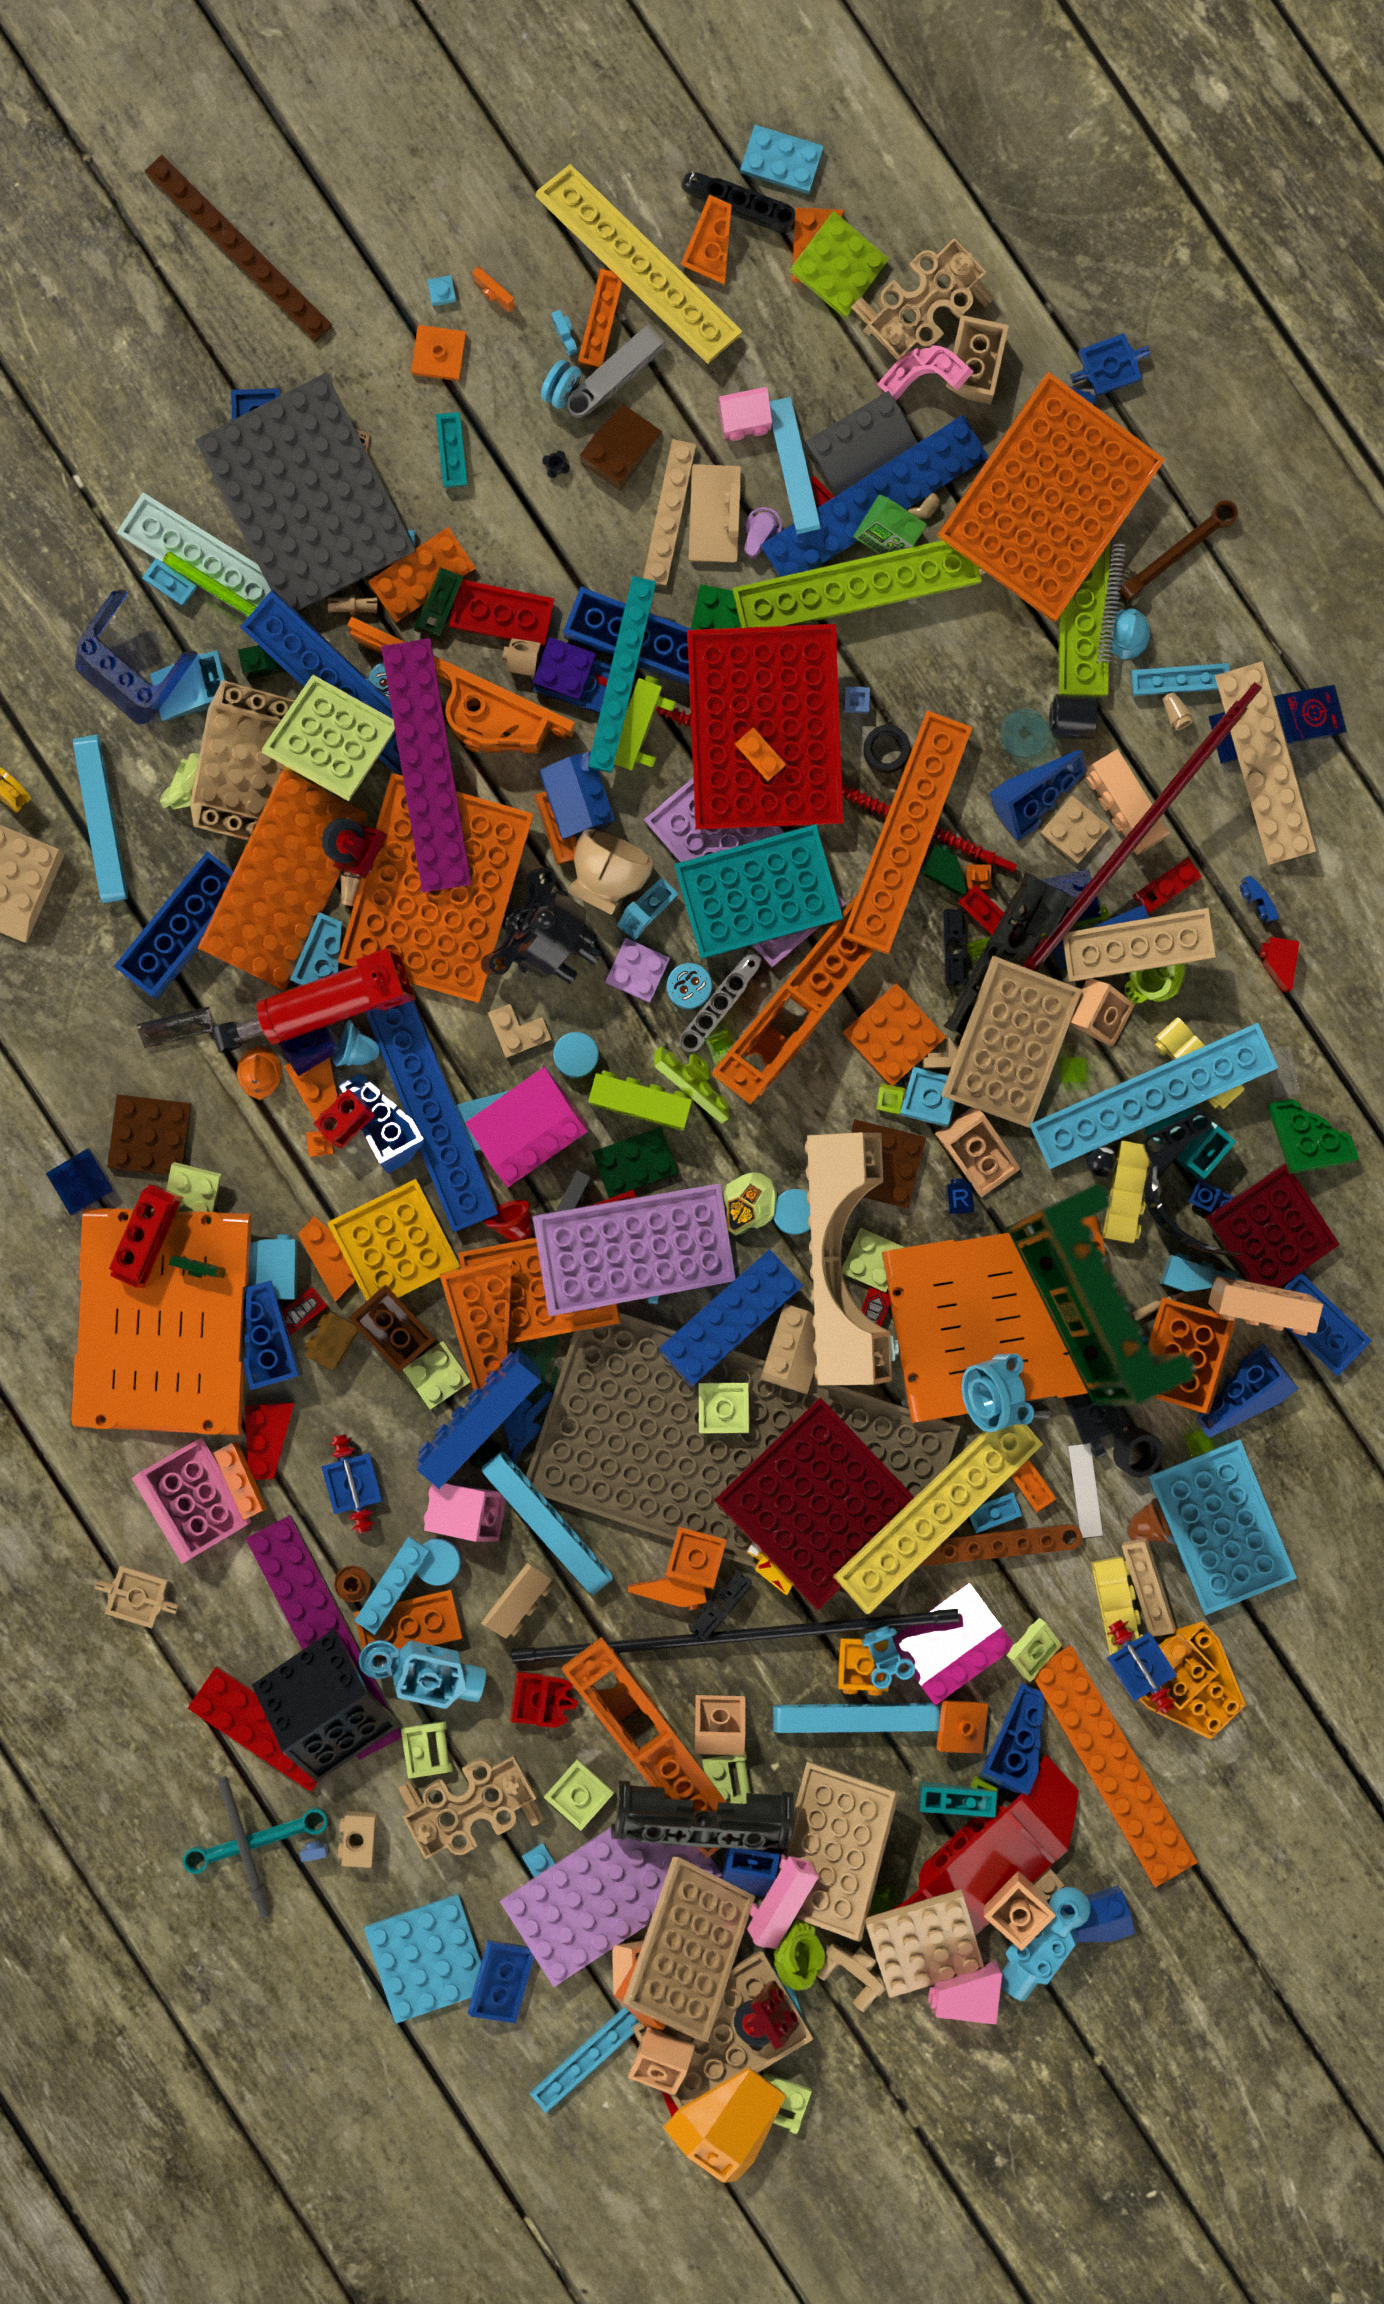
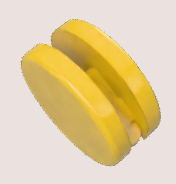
M0 767V800L13 811L19 812L22 809L21 806L31 800V796L12 775Z

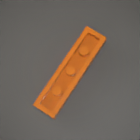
M600 268L577 362L579 365L598 369L603 364L622 285V280L612 271Z

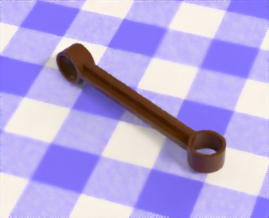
M1229 500L1217 503L1209 518L1140 573L1126 581L1120 587V590H1117L1126 602L1131 600L1145 586L1218 528L1231 526L1238 516L1236 505ZM1219 507L1228 508L1232 513V519L1227 522L1220 520L1216 510Z

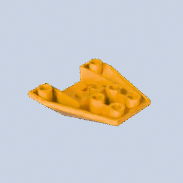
M1201 1621L1176 1629L1175 1633L1170 1634L1159 1645L1177 1675L1160 1687L1161 1689H1171L1168 1694L1169 1697L1177 1700L1173 1702L1176 1706L1165 1714H1162L1161 1711L1156 1713L1211 1740L1246 1706V1703L1220 1639ZM1149 1692L1139 1700L1148 1709L1155 1712L1158 1706L1156 1703H1149L1150 1697L1153 1695L1152 1692Z
M748 2067L681 2107L663 2127L690 2160L723 2183L737 2181L754 2163L786 2095Z

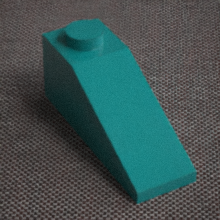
M919 1781L918 1808L920 1812L995 1817L997 1791Z

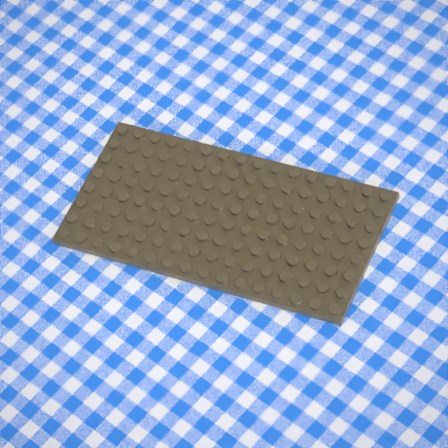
M620 1313L621 1323L574 1332L526 1477L546 1498L674 1541L679 1527L726 1539L727 1543L723 1557L755 1567L758 1559L746 1553L752 1542L713 1500L818 1398L821 1397L914 1497L948 1466L961 1426L940 1419L911 1423L910 1412L907 1408L839 1385H818V1379L812 1377L808 1394L760 1380L765 1361L734 1350L691 1388L658 1352L659 1347L677 1331ZM699 1383H748L749 1433H699ZM912 1573L876 1608L899 1615ZM843 1587L835 1593V1595L853 1600Z

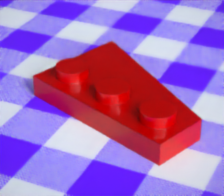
M295 1403L245 1406L247 1460L254 1480L275 1478Z

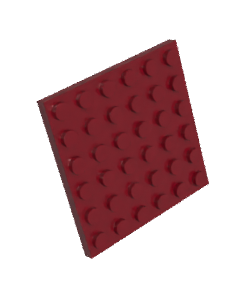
M820 1397L713 1501L807 1602L818 1611L842 1587L833 1576L915 1497Z

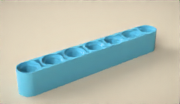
M98 734L73 738L74 753L102 903L128 899V890L101 740Z
M500 1451L482 1466V1471L488 1480L591 1595H595L613 1580V1576L607 1567L504 1452Z
M934 1703L774 1705L773 1732L939 1731L942 1703L936 1705Z

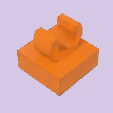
M966 865V891H969L974 884L981 890H991V865Z
M320 1131L306 1132L309 1157L334 1154V1146Z

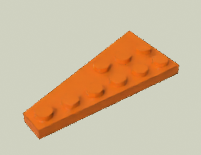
M512 1254L440 1273L473 1391L476 1388L481 1389L486 1384V1377L493 1370L497 1372L503 1366L502 1361L507 1356Z

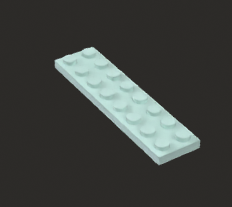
M144 492L116 532L118 536L153 558H157L183 577L247 617L251 615L271 591L258 564Z

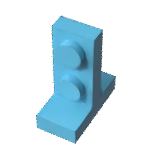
M661 877L635 903L632 902L625 909L617 926L635 942L642 935L644 929L677 898L679 893Z

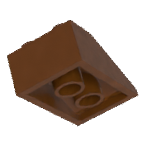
M622 404L589 441L580 454V462L583 466L621 491L660 437L662 431Z
M386 1284L348 1317L398 1373L436 1340L434 1334Z

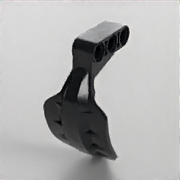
M1204 1111L1194 1112L1148 1135L1143 1141V1148L1151 1166L1145 1179L1143 1195L1149 1214L1155 1223L1171 1238L1186 1246L1214 1254L1239 1256L1241 1252L1221 1250L1201 1242L1184 1232L1169 1218L1163 1209L1157 1193L1158 1179L1193 1138L1210 1129L1212 1120L1209 1114ZM1197 1115L1203 1116L1206 1119V1126L1201 1130L1193 1125V1119ZM1173 1127L1182 1128L1184 1136L1181 1140L1176 1141L1172 1139L1170 1131ZM1151 1138H1157L1161 1141L1162 1146L1158 1152H1152L1148 1148V1142Z

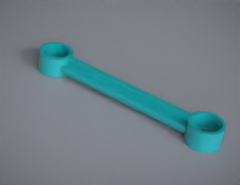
M312 1807L301 1818L246 1835L250 1850L304 1832L316 1835L324 1831L328 1825L329 1817L323 1808ZM311 1812H317L322 1815L324 1825L321 1828L312 1829L308 1826L307 1817ZM234 1839L207 1849L202 1846H194L185 1853L183 1866L189 1873H201L210 1863L240 1854L237 1841ZM191 1852H200L204 1856L205 1864L197 1869L189 1864L188 1856Z

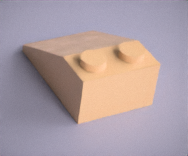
M969 1108L950 1122L948 1128L943 1127L935 1133L981 1198L1021 1169L986 1116L976 1108Z

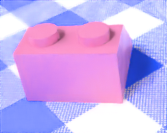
M767 387L719 396L718 413L724 440L737 441L743 439L745 435L754 434V436H761L772 430V417Z

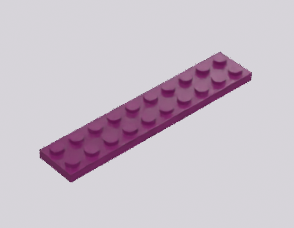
M431 639L381 646L422 892L472 885Z
M289 1515L245 1538L301 1649H305L335 1628L339 1632L368 1692L393 1715L376 1680L367 1676L361 1670L359 1665L361 1651L292 1516ZM397 1727L356 1755L358 1760L402 1738L400 1727Z

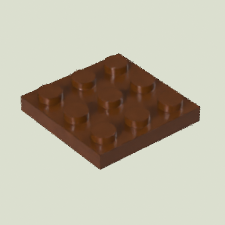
M117 1094L107 1168L169 1175L173 1162L184 1164L192 1104Z
M854 1119L851 1133H881L883 1183L874 1187L863 1198L908 1209L926 1137Z

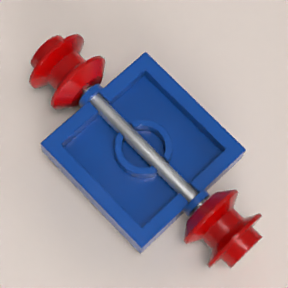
M343 1434L332 1437L333 1442L328 1444L335 1448V1452L331 1456L340 1458V1461L321 1466L334 1514L352 1509L357 1511L352 1513L348 1519L354 1520L355 1526L351 1530H357V1534L372 1530L371 1525L376 1524L371 1522L368 1517L373 1512L367 1509L362 1510L364 1509L363 1506L381 1502L383 1498L371 1454L367 1453L353 1458L347 1456L352 1454L355 1448L349 1446V1441L352 1437L347 1438V1435Z
M1120 1619L1109 1626L1110 1632L1107 1635H1114L1115 1641L1113 1645H1122L1124 1648L1106 1659L1133 1702L1152 1692L1153 1695L1150 1697L1149 1703H1156L1158 1708L1155 1712L1161 1711L1162 1714H1165L1176 1707L1173 1702L1177 1699L1169 1697L1168 1694L1171 1689H1161L1160 1686L1177 1675L1150 1632L1132 1642L1130 1639L1133 1638L1135 1631H1128L1126 1628L1128 1621L1123 1623Z

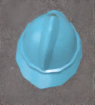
M1131 607L1122 609L1114 615L1117 618L1111 620L1116 621L1115 624L1109 623V625L1115 626L1114 629L1109 628V630L1115 631L1114 633H1109V635L1114 636L1109 638L1114 641L1109 643L1113 646L1110 649L1113 654L1122 660L1137 657L1147 648L1150 639V625L1147 619L1139 610Z
M349 1019L346 1022L336 1048L333 1063L336 1067L341 1065L368 1064L379 1056V1046L374 1040L363 1034L359 1028L355 1027L352 1020Z

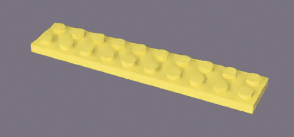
M571 164L537 190L535 197L707 364L741 336L742 330Z
M1016 1424L991 1433L983 1431L833 1577L863 1612L869 1615L1025 1463L1043 1443L1027 1424Z

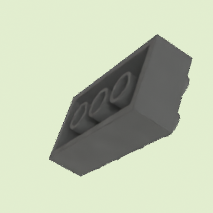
M576 1170L556 1212L575 1209L579 1203L582 1204L585 1199V1190H589L592 1185L590 1176Z

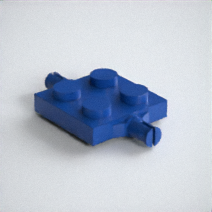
M1125 333L1080 349L1078 354L1083 370L1070 374L1071 382L1075 384L1086 379L1091 388L1094 389V395L1098 397L1141 381L1142 376L1138 369V359L1151 355L1150 350H1148L1149 347L1145 346L1134 351L1129 345Z

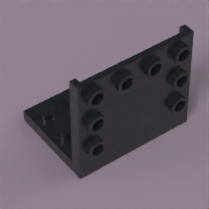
M335 1628L252 1684L282 1752L316 1782L400 1726L397 1719L368 1692L339 1632Z

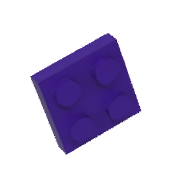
M549 637L533 685L579 701L596 653Z

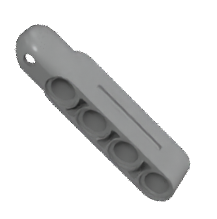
M651 324L646 325L570 394L567 401L569 413L575 418L586 417L597 406L606 402L665 348L667 341Z
M753 952L748 953L726 977L682 1033L679 1045L683 1052L693 1054L700 1050L744 994L748 983L758 972L761 961L760 956ZM753 963L754 967H749L748 964ZM734 978H738L742 981L743 987L737 991L732 990L729 982ZM717 998H724L728 1006L723 1010H718L714 1006V1001ZM702 1017H709L713 1025L709 1029H703L699 1026L698 1022ZM688 1036H693L697 1039L698 1044L696 1047L689 1049L685 1047L684 1039Z

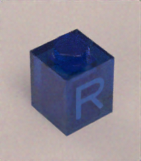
M965 1178L951 1179V1184L945 1185L947 1215L974 1212L972 1182L965 1183Z

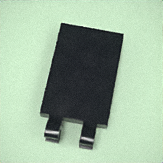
M1088 1393L1063 1397L1082 1445L1090 1442L1095 1458L1106 1455L1100 1440L1101 1437L1112 1433L1116 1443L1120 1435L1124 1433L1123 1429L1129 1427L1121 1406H1094Z

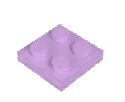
M625 938L605 983L650 1003L670 957Z

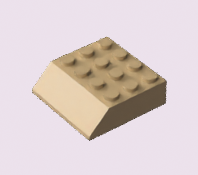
M0 825V933L27 943L65 853L53 846Z

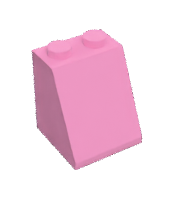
M446 1482L438 1489L432 1484L428 1493V1510L424 1516L425 1531L475 1542H499L506 1499L499 1491Z
M997 1962L986 1963L984 1968H980L975 1972L964 1973L950 1980L935 1982L934 1987H929L928 2002L935 2016L996 2025L1002 1972Z

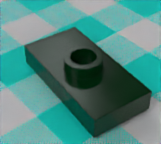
M173 1256L169 1262L171 1266L189 1270L188 1275L202 1278L203 1274L223 1278L225 1273L223 1267L182 1256Z

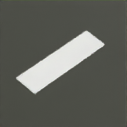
M1088 1443L1068 1446L1082 1538L1102 1536L1091 1445Z

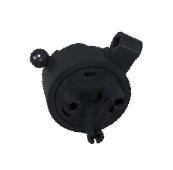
M550 868L534 869L530 871L527 877L528 898L523 908L505 914L502 928L506 931L507 937L501 947L482 958L481 968L487 975H503L509 970L514 961L518 964L519 971L522 973H526L528 970L539 978H545L550 974H554L568 984H571L577 976V971L563 963L568 955L577 954L590 962V964L595 965L599 960L596 956H601V951L591 946L595 943L597 934L584 927L586 909L567 897L569 894L567 890L551 893L556 883L555 872Z

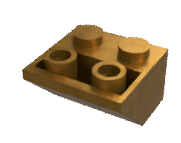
M330 1312L329 1315L324 1314L317 1325L320 1330L316 1336H311L304 1347L307 1352L304 1356L331 1370H336L359 1330L350 1320L336 1312Z

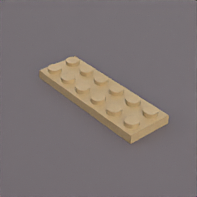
M1210 908L1067 932L1063 937L1069 982L1217 958Z

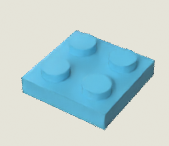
M913 1067L900 1115L948 1128L956 1102L941 1096L948 1076Z

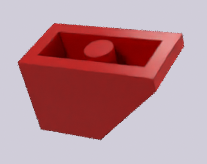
M1269 937L1265 940V943L1262 942L1260 947V957H1263L1262 965L1281 991L1289 992L1293 989L1300 941Z

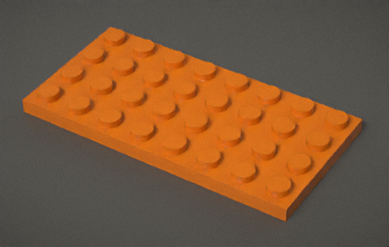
M282 769L201 939L198 949L285 991L319 912L322 913L341 873L340 870L333 867L335 861L331 860L322 848L324 830L329 823L342 818L364 825L368 813L288 770Z

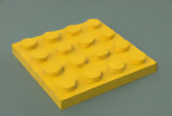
M416 1179L327 1222L366 1301L385 1284L400 1298L440 1278V1273L461 1267Z

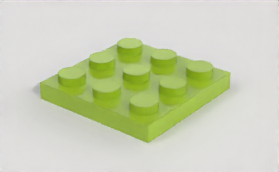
M833 211L789 269V272L845 318L852 310L851 307L862 297L889 258Z

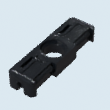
M962 908L957 910L945 909L943 912L944 980L947 986H960L968 982V980H964L966 979L964 960L967 959V936L963 934L964 915L962 914H965L966 911ZM956 940L961 943L962 950L960 953L953 954L949 951L948 945L951 941Z
M738 1569L734 1570L735 1576L733 1575L722 1589L719 1588L704 1605L705 1611L700 1614L692 1625L689 1623V1631L703 1642L708 1640L752 1587V1580L744 1577L743 1573ZM718 1599H723L727 1602L728 1607L726 1610L718 1612L713 1607L714 1602Z

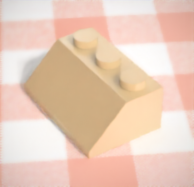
M961 315L953 353L974 372L958 390L953 388L948 382H946V388L966 400L991 405L1009 325Z
M784 1303L760 1380L808 1394L817 1364V1355L814 1352L816 1332L813 1328L812 1320L814 1315L812 1313Z
M530 1559L481 1623L506 1639L510 1634L515 1636L523 1626L520 1621L526 1614L530 1617L538 1607V1604L535 1603L540 1595L545 1597L554 1586L550 1583L553 1576Z

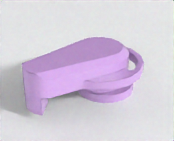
M767 507L757 508L747 517L746 532L748 537L744 549L746 556L749 558H756L762 551L760 544L781 532V518L773 509ZM762 510L770 511V512H772L774 515H776L777 519L779 520V526H780V527L777 528V520H776L775 516L772 515L771 513L762 512V513H759L758 515H756L755 517L753 516V514L756 513V512H758V511H762Z

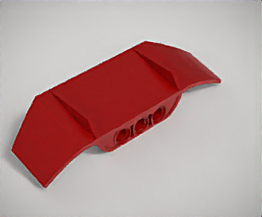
M1044 1756L1030 1793L1028 1795L1020 1794L1007 1808L996 1805L995 1817L975 1816L924 1863L919 1875L920 1889L908 1900L891 1910L962 1890L976 1936L990 1923L984 1917V1906L1018 1871L1033 1883L1068 1851L1075 1821L1079 1790L1048 1756Z

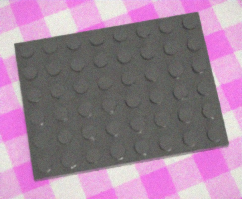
M327 373L300 385L195 440L271 591L274 590L296 612L416 552Z

